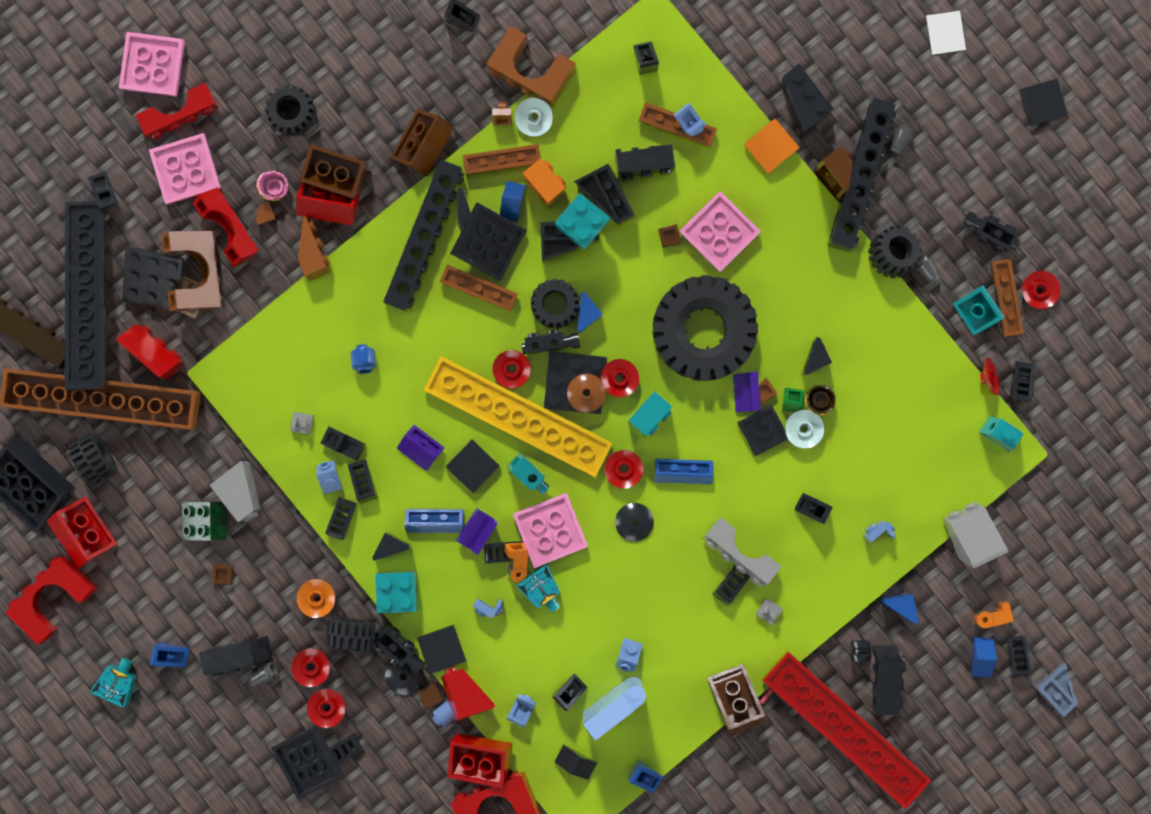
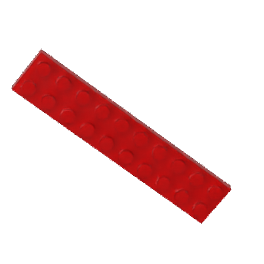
M788 651L763 677L762 681L905 809L931 782L922 771Z

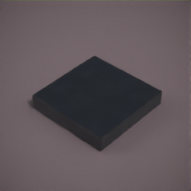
M1058 78L1019 90L1030 126L1068 115Z
M772 404L737 422L754 456L788 439L786 431Z
M472 439L446 465V468L474 493L500 465Z
M454 624L417 637L430 674L467 661Z

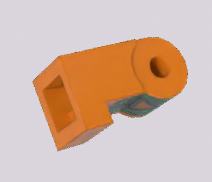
M524 543L505 544V552L508 558H510L506 568L507 573L512 581L522 582L527 575L528 549Z
M1004 601L998 603V609L977 611L974 615L975 624L982 628H990L1014 622L1010 604Z

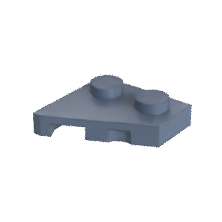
M1062 662L1036 689L1061 716L1065 717L1078 705L1067 673V665Z

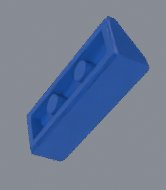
M655 459V482L712 484L713 461Z
M406 509L405 531L407 533H461L463 530V509Z

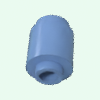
M448 700L433 712L434 717L432 718L439 727L441 725L446 727L454 720Z

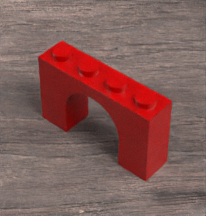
M66 556L55 557L49 563L50 567L46 571H41L35 577L36 581L22 590L21 593L23 595L9 603V609L5 612L37 645L45 643L57 630L39 609V596L45 587L50 584L58 585L65 589L78 603L85 602L98 589Z
M514 771L508 774L504 788L494 786L483 787V785L474 787L470 793L461 792L455 795V799L450 803L454 814H481L480 806L484 799L490 796H501L510 801L516 814L542 813L524 771L521 773Z

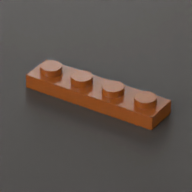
M645 102L638 122L710 148L717 128L706 125L701 133L690 136L679 125L673 116L674 112Z
M539 144L467 154L463 155L465 175L532 166L541 157Z
M1011 258L992 261L990 265L997 305L1005 317L1000 320L1003 337L1024 334Z
M446 265L440 283L509 312L512 311L518 293L450 265Z

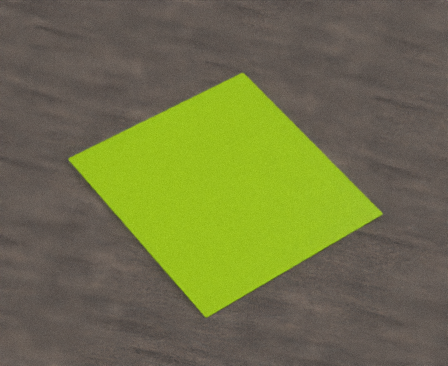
M669 0L638 1L569 58L575 62L577 70L553 107L549 105L553 114V122L546 133L540 136H528L517 127L515 111L518 105L528 98H536L532 95L531 97L524 95L508 108L512 109V126H493L492 121L445 160L462 167V173L465 174L463 155L539 144L540 157L543 162L547 160L553 167L555 176L560 175L566 182V194L550 208L543 203L523 178V172L530 166L464 175L461 185H457L455 191H458L460 187L463 188L470 212H472L477 202L500 214L502 195L507 181L526 185L518 223H513L527 231L501 281L494 279L450 254L462 231L458 227V199L456 196L455 201L450 202L448 207L450 214L447 220L442 222V234L440 238L436 237L434 245H436L434 254L428 257V269L420 277L422 281L420 289L415 291L412 297L415 299L412 308L404 312L383 303L436 171L435 168L427 177L425 176L328 256L331 265H329L330 273L312 281L303 276L188 371V376L375 604V574L416 571L418 610L416 612L383 614L393 626L400 630L402 636L415 644V647L418 649L416 654L424 662L425 659L417 637L454 624L467 661L435 672L433 675L443 686L441 676L446 674V670L454 667L457 670L463 668L493 701L495 708L470 716L469 719L485 738L513 743L510 769L513 772H525L535 799L547 814L620 813L646 791L630 783L628 775L638 760L664 776L725 725L707 677L744 664L756 695L759 697L770 688L762 681L763 677L787 651L801 662L949 539L950 535L943 521L944 518L948 517L949 513L960 511L967 504L973 502L979 503L986 508L1047 457L1046 450L1000 395H994L987 384H982L980 371L901 277H884V273L879 274L876 272L878 269L872 267L873 261H869L871 254L868 253V249L871 248L869 246L871 241L862 230H859L857 237H859L857 247L853 248L850 252L827 246L839 203L796 152L769 174L744 144L771 121ZM652 41L659 60L658 71L639 75L633 45ZM645 102L674 113L687 103L691 104L700 119L705 121L706 125L717 128L710 148L638 122ZM532 113V118L537 119L538 114ZM672 144L675 170L671 171V174L660 175V173H654L649 178L634 176V179L629 181H622V178L618 179L636 218L620 226L610 218L608 224L599 233V243L588 246L585 251L580 249L542 263L541 222H556L579 193L604 212L574 181L606 164L611 165L617 177L614 157L615 149H621V152L632 151L631 148L635 147L646 149L649 146ZM445 179L442 181L441 186L448 188L452 181ZM719 191L761 231L720 273L680 233L681 244L662 248L658 232L659 228L676 224L678 231H680ZM437 197L434 204L437 206L442 205L444 198ZM434 214L429 215L427 218V222L431 224L437 221V216ZM843 226L844 232L851 234L850 227ZM422 233L420 236V240H429L430 233ZM416 250L413 253L414 259H420L423 256L422 250ZM446 265L518 293L512 311L509 312L440 283ZM408 268L406 276L413 277L416 269ZM701 275H711V277L715 278L721 277L727 279V282L734 283L740 287V291L743 294H747L751 300L750 303L755 308L757 314L756 322L758 323L757 342L747 361L733 373L711 381L691 380V378L677 374L672 368L670 369L664 363L663 358L659 356L652 334L653 318L664 295L677 283H681L685 279L694 276L701 277ZM545 280H564L576 290L579 298V308L575 319L569 325L552 329L541 325L533 315L531 310L533 291L540 283H544ZM406 285L399 288L400 295H405L409 291ZM584 292L601 311L602 316L584 331L577 332L581 293ZM551 293L544 299V309L551 315H559L566 308V299L559 293ZM703 308V311L697 309L690 313V319L686 318L684 330H687L685 335L691 344L695 343L693 346L700 349H706L707 346L711 349L719 345V339H723L725 334V327H722L724 322L718 313L715 315V311ZM558 330V332H563V337L571 336V333H578L580 348L573 349V347L554 352L607 357L606 364L615 359L628 360L638 370L639 384L636 390L626 397H615L606 392L601 414L547 409L613 443L596 477L424 391L440 357L442 356L544 408L549 351L537 354H524L530 362L531 373L528 380L517 388H506L500 385L494 378L492 367L495 358L506 350H517L523 353L521 343H525L524 338H527L528 334L539 332V335H546L547 331ZM819 337L832 363L808 375H802L813 340ZM553 341L551 345L555 347L558 345V342ZM366 344L375 350L377 364L371 373L358 374L357 371L352 369L350 354L352 350L356 349L357 345ZM534 344L532 349H538L539 345ZM510 365L509 370L515 372L516 367ZM758 372L759 385L765 378L769 380L777 394L760 404V410L772 404L784 429L787 420L793 414V412L782 411L785 387L804 390L802 410H809L805 403V397L812 387L816 385L830 387L835 393L836 404L829 414L819 415L824 424V434L821 441L811 448H799L787 439L767 451L754 456L737 422L758 411H735L733 374ZM616 376V381L621 382L622 377ZM655 391L672 406L670 409L672 414L664 422L662 420L658 422L657 426L659 428L652 436L649 434L644 436L628 420ZM294 412L314 415L310 434L290 431ZM989 417L1001 418L1024 433L1013 451H1006L979 433ZM413 425H416L445 447L428 471L397 449L402 438ZM804 425L801 426V432L805 433L807 431V427ZM328 426L366 444L358 461L367 460L377 491V499L364 503L357 501L348 465L358 461L320 444ZM472 439L500 465L474 493L446 468V465ZM629 450L641 459L643 475L640 481L633 487L618 488L608 481L605 475V464L614 452ZM519 453L524 455L545 476L543 480L550 487L544 494H541L536 489L531 491L508 469L507 466ZM655 459L713 461L712 484L655 482ZM335 461L342 489L324 494L316 476V466L322 462ZM625 465L621 466L620 471L626 473L627 467ZM364 467L354 470V472L364 471ZM534 474L528 476V479L534 478ZM364 475V476L358 477L357 480H360V479H363V478H367V477H366V475ZM368 483L359 485V487L362 488L368 486ZM369 490V491H366V492H363V493H361V494L363 495V494L370 493V490ZM567 493L588 547L547 563L560 589V593L555 596L560 607L551 613L545 604L537 608L517 588L516 585L519 582L512 581L507 573L506 568L509 562L485 564L484 546L478 555L469 548L456 541L460 533H407L405 531L406 509H463L464 528L475 509L478 508L498 521L497 526L486 543L523 541L513 514ZM802 493L833 507L825 524L818 523L794 510ZM339 497L357 503L345 540L325 534ZM640 503L646 506L653 515V529L643 540L629 541L623 538L616 529V515L626 504ZM341 504L340 508L349 511L351 509V507ZM338 511L337 515L345 518L348 517V514ZM719 518H722L736 529L734 539L736 547L741 554L749 558H760L767 554L781 566L770 583L764 587L754 584L750 577L730 605H725L712 593L735 564L723 559L721 553L717 549L713 550L708 547L703 539ZM632 519L631 524L633 526L638 525V520ZM335 520L336 523L345 525L344 521ZM879 521H884L885 523L888 521L895 528V538H890L885 531L872 542H868L863 536L867 533L865 529L872 523L876 525ZM333 526L332 530L342 533V529ZM386 532L412 545V548L373 561L372 557ZM494 547L490 548L491 558H495ZM498 547L499 558H502V547ZM529 554L526 578L545 565L534 568ZM737 570L735 571V574H737L740 578H744V576L740 574ZM733 577L730 578L734 583L739 584ZM729 584L725 585L730 590L734 591V588H732ZM721 590V592L724 593L727 597L730 596L725 591ZM478 598L494 608L499 599L503 600L501 605L504 608L499 616L494 615L493 618H490L487 615L483 617L474 611L476 608L473 607V604ZM766 598L783 609L773 625L756 614ZM624 638L642 643L638 663L634 671H623L615 666ZM575 673L588 688L569 710L565 711L552 696ZM627 678H639L643 683L646 694L644 703L595 741L583 725V712ZM519 694L528 695L536 702L524 728L506 720ZM563 744L598 762L589 780L571 775L554 762Z

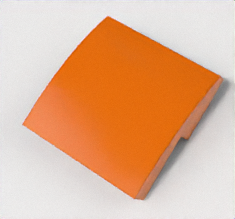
M776 118L744 144L768 174L800 148Z

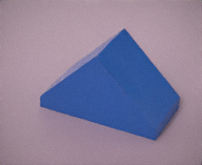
M507 181L502 195L499 215L518 223L526 185Z
M584 292L581 293L577 332L584 331L602 316L601 311Z
M907 593L886 597L881 600L882 603L917 625L918 617L913 594Z
M973 637L971 676L991 677L997 662L994 639Z
M162 642L158 643L153 647L150 665L185 668L189 648Z
M638 760L628 775L630 783L654 793L663 776Z

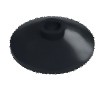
M629 503L618 511L615 525L618 533L623 538L629 541H640L651 533L654 519L651 511L646 506L640 503ZM637 519L638 525L633 526L631 520Z
M390 663L385 673L386 683L397 694H412L422 685L424 678L423 669L415 675L410 671L411 668L407 664L403 667H397ZM402 673L407 675L406 680L401 679L400 675Z

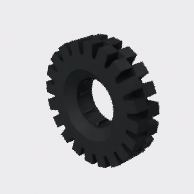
M701 275V277L694 276L685 279L681 283H677L664 295L653 318L652 334L659 356L663 358L664 363L670 369L672 368L677 374L691 378V380L711 381L733 373L747 361L757 342L758 323L756 322L757 314L755 308L752 307L751 300L747 294H743L740 291V287L734 283L727 282V279L721 277L715 278L711 277V275ZM703 308L715 311V315L718 313L723 319L724 325L722 327H725V334L723 339H719L720 344L714 348L709 349V346L706 349L693 346L695 343L691 344L686 338L685 333H687V330H684L686 318L690 319L691 316L689 314L697 309L703 311Z

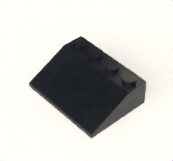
M18 437L5 444L0 452V501L34 532L39 533L47 524V520L67 502L76 487L21 437Z

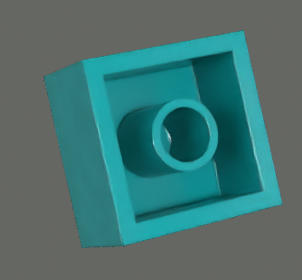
M579 193L557 219L555 227L585 251L608 224L610 217Z
M654 391L628 422L644 436L648 434L652 436L659 428L657 426L660 420L664 422L672 414L670 411L672 406Z
M416 571L375 574L377 613L416 612L418 610Z

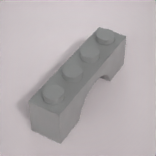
M722 518L716 520L703 537L706 545L713 550L717 549L723 559L737 565L736 569L743 574H748L751 577V581L757 586L764 587L768 585L781 566L767 554L760 558H749L741 554L735 544L736 529Z

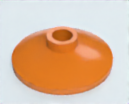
M309 580L298 590V607L309 617H323L334 607L335 592L331 585L324 580ZM315 594L320 595V601L314 600Z

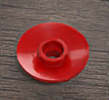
M1036 271L1029 274L1022 284L1023 298L1033 308H1049L1057 302L1060 296L1059 281L1053 274L1047 271ZM1037 287L1042 289L1041 294L1036 292Z
M506 350L495 358L492 371L494 378L500 385L506 388H517L528 380L531 373V365L528 358L520 351ZM510 365L516 367L515 372L509 370Z
M988 357L985 358L984 373H980V379L982 384H987L994 395H998L999 383L996 370L991 359Z
M615 359L607 363L603 368L601 382L606 392L610 395L626 397L636 390L639 384V373L630 361ZM616 376H621L622 381L617 382Z
M619 450L607 459L605 475L608 481L615 487L630 488L640 481L643 475V464L634 452ZM625 465L627 467L626 473L620 471L621 466Z
M304 649L292 661V675L303 686H318L329 675V660L318 649ZM310 663L315 665L314 670L309 669Z
M321 689L315 692L308 700V717L319 727H333L345 715L346 706L344 699L334 690ZM325 704L330 705L331 709L329 711L324 709Z

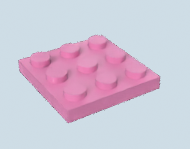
M127 32L119 89L177 97L185 41L178 38Z
M204 133L149 150L166 205L196 197L216 187L222 189Z
M721 191L679 231L719 273L761 232Z
M567 493L513 514L534 568L588 547Z

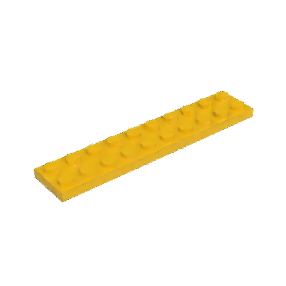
M442 356L424 388V391L596 477L613 444Z

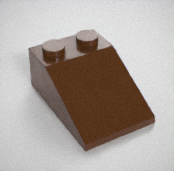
M744 664L707 677L730 737L766 723L765 713Z

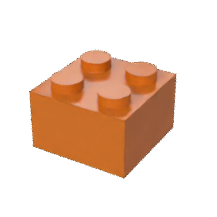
M540 158L523 172L525 182L548 208L566 194V182L560 175L555 176L553 167L547 160L543 162Z

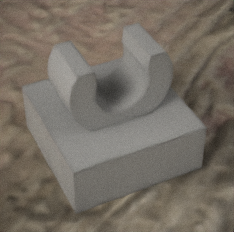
M294 412L290 431L310 434L314 415Z
M766 598L756 614L773 625L783 609Z

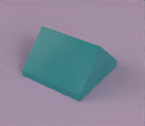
M984 286L974 289L953 303L973 336L1005 318Z

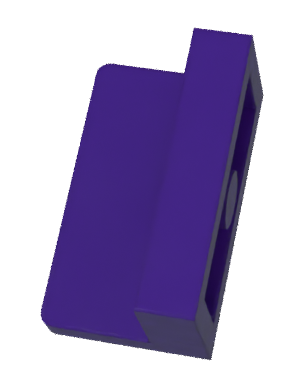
M758 372L733 374L735 411H759Z
M413 425L404 435L397 447L399 451L426 471H428L445 448L416 425Z
M476 508L456 541L478 555L497 526L498 521Z

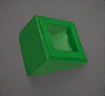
M785 387L782 411L795 413L802 410L804 390Z

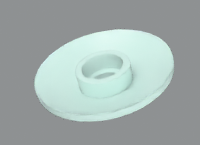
M528 98L522 101L515 111L516 125L521 132L528 136L543 135L552 125V110L545 101L538 98ZM532 113H537L538 118H532Z
M810 410L797 411L787 420L785 427L786 436L796 447L811 448L817 445L823 437V421L819 415L812 413ZM803 425L807 427L805 433H802L800 430Z

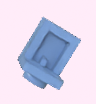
M689 103L673 115L684 132L690 136L698 135L702 132L703 127L706 126L705 121L700 119Z
M335 461L322 462L316 466V476L324 494L342 489Z
M879 521L876 525L872 523L865 529L867 533L863 535L868 542L874 541L884 531L890 538L896 537L894 533L895 528L888 521L886 523Z
M478 598L473 604V607L476 608L474 611L483 617L487 615L490 618H493L494 615L499 616L504 608L501 605L503 602L501 599H499L494 608Z
M624 638L615 666L623 671H634L638 663L642 643Z
M519 694L506 720L524 728L536 702L528 695Z

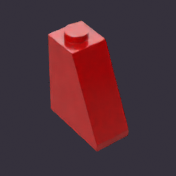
M456 667L445 671L446 674L441 676L455 721L495 708L493 701L463 668L459 670Z

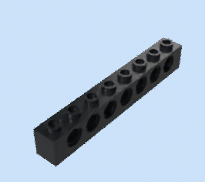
M873 98L869 103L852 160L849 190L841 197L827 246L850 252L858 245L859 237H857V234L864 225L865 219H862L870 205L868 197L875 188L873 180L875 176H878L881 165H878L886 151L884 143L885 140L888 141L891 134L889 127L890 123L894 122L897 114L894 111L896 104ZM875 119H881L883 126L878 125ZM870 136L876 137L878 143H872ZM865 154L872 156V162L865 159ZM864 172L867 175V180L862 179L859 173ZM854 190H859L862 194V197H856L854 194ZM849 208L856 210V216H852L849 213ZM843 226H849L851 234L845 233Z
M440 159L383 303L404 312L412 308L415 301L412 297L415 291H419L422 283L420 277L422 273H426L429 266L427 262L428 257L434 254L436 237L440 238L442 234V222L447 220L450 214V209H448L450 202H454L456 199V187L458 184L461 185L465 174L462 173V167ZM445 179L452 181L448 188L441 186L442 181ZM437 197L444 198V203L440 206L434 204ZM434 214L437 216V221L432 224L428 223V216ZM424 232L430 233V238L427 241L420 240V236ZM416 250L423 251V256L420 259L413 258V253ZM411 267L415 268V275L413 277H407V269ZM403 285L408 286V293L400 295L399 288Z

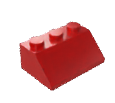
M302 182L296 196V216H306L307 218L353 225L357 215L362 186L355 199Z
M135 324L116 339L117 342L159 378L169 380L184 363L180 359L182 356L174 349L170 351L166 347L167 343L160 337L156 339L151 334L153 331L145 324L143 326Z
M87 497L55 512L47 520V523L78 569L94 561L117 545V542Z
M457 733L450 741L448 778L504 788L511 764L513 743Z

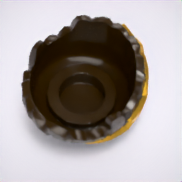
M816 385L807 393L805 403L812 413L827 415L834 409L836 396L830 387Z

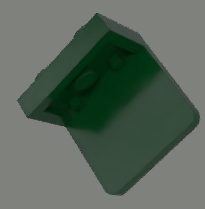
M222 501L183 502V540H226L227 510Z

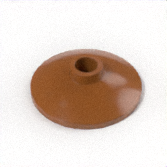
M581 374L570 382L567 396L570 404L576 410L592 412L603 404L606 390L598 377L592 374ZM585 389L590 390V395L587 397L583 395Z

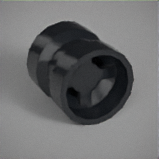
M852 640L851 647L853 648V653L851 654V661L869 662L870 654L868 649L870 648V641Z

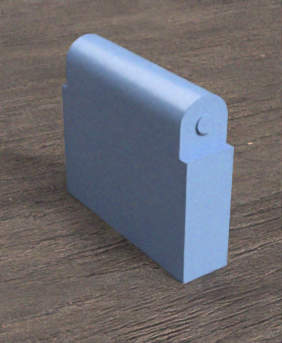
M637 677L627 678L583 712V725L595 741L644 703L646 694L642 681Z

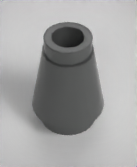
M900 124L899 128H896L890 150L900 155L913 138L914 130Z
M926 254L922 255L919 264L914 269L932 284L940 276L931 257H928Z
M272 662L264 663L248 678L249 683L252 687H256L275 680L276 676H278V670Z

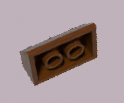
M417 109L390 158L410 170L427 177L437 157L441 154L447 139L451 136L454 126L438 115Z
M310 144L299 181L355 199L364 182L369 163Z
M839 147L824 158L814 169L836 200L840 199L849 190L853 164L850 152L842 147Z

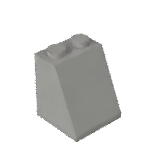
M240 461L210 484V487L237 522L245 521L246 523L258 516L257 512L261 507L251 464L248 461Z
M975 502L967 504L964 509L953 511L948 514V517L943 519L959 560L972 568H976L1008 552L1005 543L983 505Z

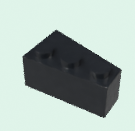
M800 64L792 68L781 79L788 102L793 111L794 119L797 122L800 136L812 129L834 110Z
M672 144L649 146L646 149L635 147L631 148L632 151L621 152V149H615L614 157L618 179L622 178V181L633 180L634 176L649 178L654 173L669 175L672 173L671 171L675 170Z
M606 164L574 181L617 225L620 226L636 218L611 165Z
M541 222L542 263L582 249L556 228L555 222ZM599 234L589 246L599 243Z
M268 635L255 640H246L241 643L224 645L199 652L203 674H212V677L223 675V671H228L229 674L239 672L242 667H245V670L257 668L258 663L273 658Z
M873 645V652L876 655V664H873V670H875V679L872 687L873 710L875 715H899V708L903 706V699L900 694L904 690L902 673H905V661H902L896 646Z

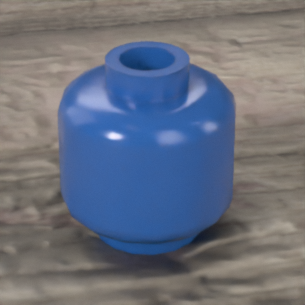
M361 344L351 351L352 369L357 371L358 374L371 373L377 364L375 350L366 344Z

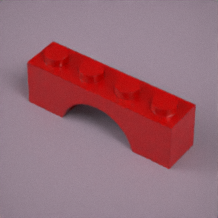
M203 83L188 90L187 102L177 113L163 114L151 107L135 116L144 135L154 140L163 136L162 133L179 129L180 125L184 123L195 122L197 117L203 114L206 116L214 113V109L219 107L209 86Z
M216 187L198 195L193 205L202 219L217 222L227 233L228 244L224 253L233 267L251 260L259 250L219 188Z

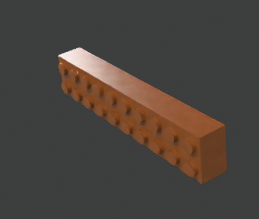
M4 368L0 407L197 430L201 392L107 380L106 389L66 391L65 375Z

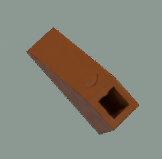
M305 216L302 221L298 261L304 276L309 281H312L330 273L329 265H331V262L322 251L324 245L320 237L317 238L315 232L318 230L314 221H310Z

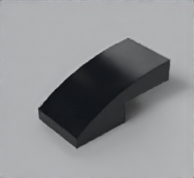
M106 171L88 177L99 210L118 204Z
M328 426L320 443L356 461L359 460L366 445Z

